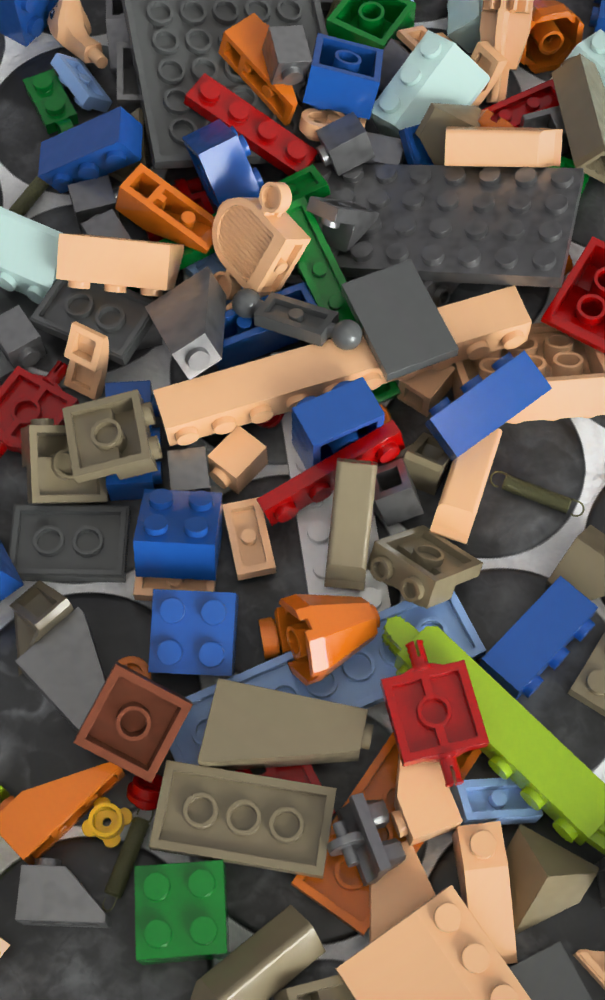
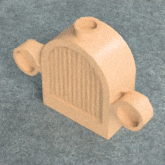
M267 182L262 186L259 198H230L219 205L213 222L212 241L215 253L219 261L226 268V271L216 272L214 277L226 294V300H233L234 295L241 290V287L243 289L250 288L255 290L261 298L270 295L271 292L280 291L309 244L311 238L286 212L292 202V193L286 183Z

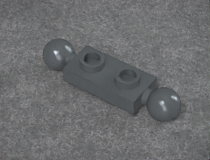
M244 288L239 290L232 300V307L235 313L242 318L254 317L255 326L322 347L330 337L338 348L352 350L362 340V329L357 322L350 319L339 321V312L271 292L263 301L255 290Z

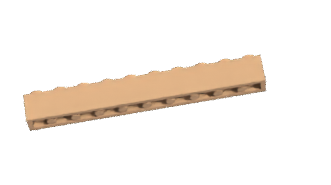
M516 286L506 287L437 307L459 348L458 356L388 382L395 380L406 381L415 377L418 373L432 369L443 370L450 367L453 363L466 359L477 360L490 352L503 348L507 350L514 349L527 342L532 320ZM362 334L360 344L352 350L338 348L331 338L327 339L322 347L314 344L306 345L191 380L153 390L169 447L178 444L190 445L199 438L215 433L219 435L227 434L233 431L237 425L260 424L270 420L273 416L286 412L292 413V407L296 406L302 399L309 396H320L331 391L338 383L346 380L352 382L363 377L371 391L388 382Z

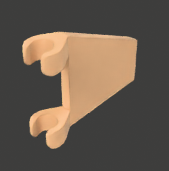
M408 840L401 843L406 855L405 860L397 867L388 871L375 884L369 886V944L436 895L414 847L409 846Z

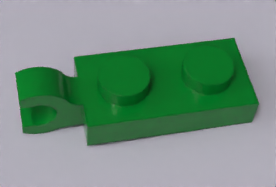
M54 69L23 79L25 90L48 134L56 131L60 134L79 123L77 113Z

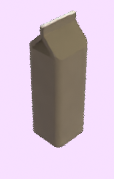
M337 458L324 587L364 591L378 466L375 461Z
M290 904L200 977L195 983L190 1000H269L326 951L312 924Z

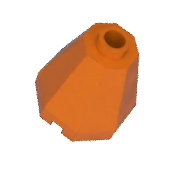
M534 0L530 34L520 62L523 65L526 64L535 74L558 69L574 47L582 41L584 24L581 19L561 2L556 0Z
M294 594L281 598L279 601L281 607H277L274 612L279 645L283 653L292 652L294 660L287 662L291 673L305 686L323 680L369 644L378 634L377 628L380 627V616L376 607L373 604H369L362 597Z

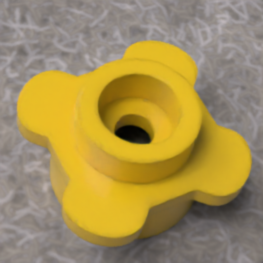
M107 797L98 798L94 802V808L91 810L88 820H85L82 824V831L85 836H95L103 840L106 847L114 848L121 842L120 834L124 827L131 823L132 813L126 807L118 808ZM105 819L111 820L109 826H104L103 822Z

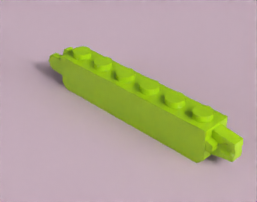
M395 615V617L387 618L386 625L383 628L385 631L381 638H383L382 642L385 643V646H389L388 649L396 656L394 667L397 669L396 675H401L412 668L405 646L411 641H414L415 645L416 640H423L429 663L444 665L465 660L489 740L487 747L480 748L489 758V766L501 778L505 780L510 778L521 789L520 795L529 806L537 811L542 809L553 819L552 826L562 838L570 843L575 841L579 846L587 842L605 855V783L438 626H426L419 632L409 622H405V618L402 619L401 616L397 617Z

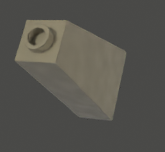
M579 54L565 60L561 67L551 74L575 168H584L585 174L605 184V87L595 63Z
M218 678L197 761L200 766L224 770L358 761L360 749L369 750L374 724L366 723L368 709Z

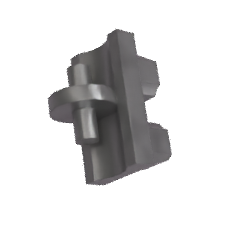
M359 793L351 795L349 798L350 802L336 812L339 821L332 826L337 838L327 844V849L331 856L344 855L348 867L357 866L363 885L367 886L375 884L388 871L401 864L405 860L406 855L401 842L396 838L382 841L377 829L383 828L389 823V812L384 800L366 801L364 794Z

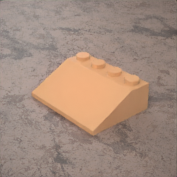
M545 323L531 324L527 342H524L517 348L510 350L503 348L490 352L477 360L466 359L452 364L456 368L452 383L454 400L464 394L460 387L478 374L484 380L495 372L491 365L508 352H511L516 357L525 350L553 389L506 423L518 424L523 421H555L560 418H592L597 415H605L604 353Z
M452 885L443 889L335 968L355 1000H531Z

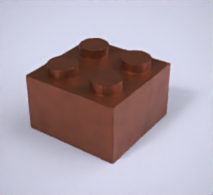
M115 662L73 743L152 783L193 704L191 700Z

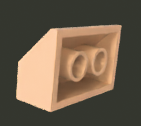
M59 233L56 279L68 280V287L90 289L91 283L104 284V291L126 293L127 287L141 288L140 295L161 297L163 290L168 291L175 287L184 253V244Z

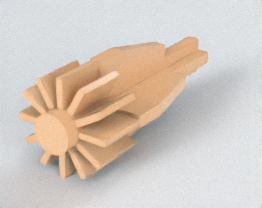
M483 0L479 28L480 41H487L508 60L501 75L487 95L486 103L495 104L506 99L509 71L517 70L530 34L534 0Z

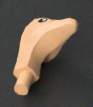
M58 0L47 19L50 33L63 47L85 64L94 63L99 69L105 68L108 65V58L103 54L101 43L90 37L91 25L81 1Z

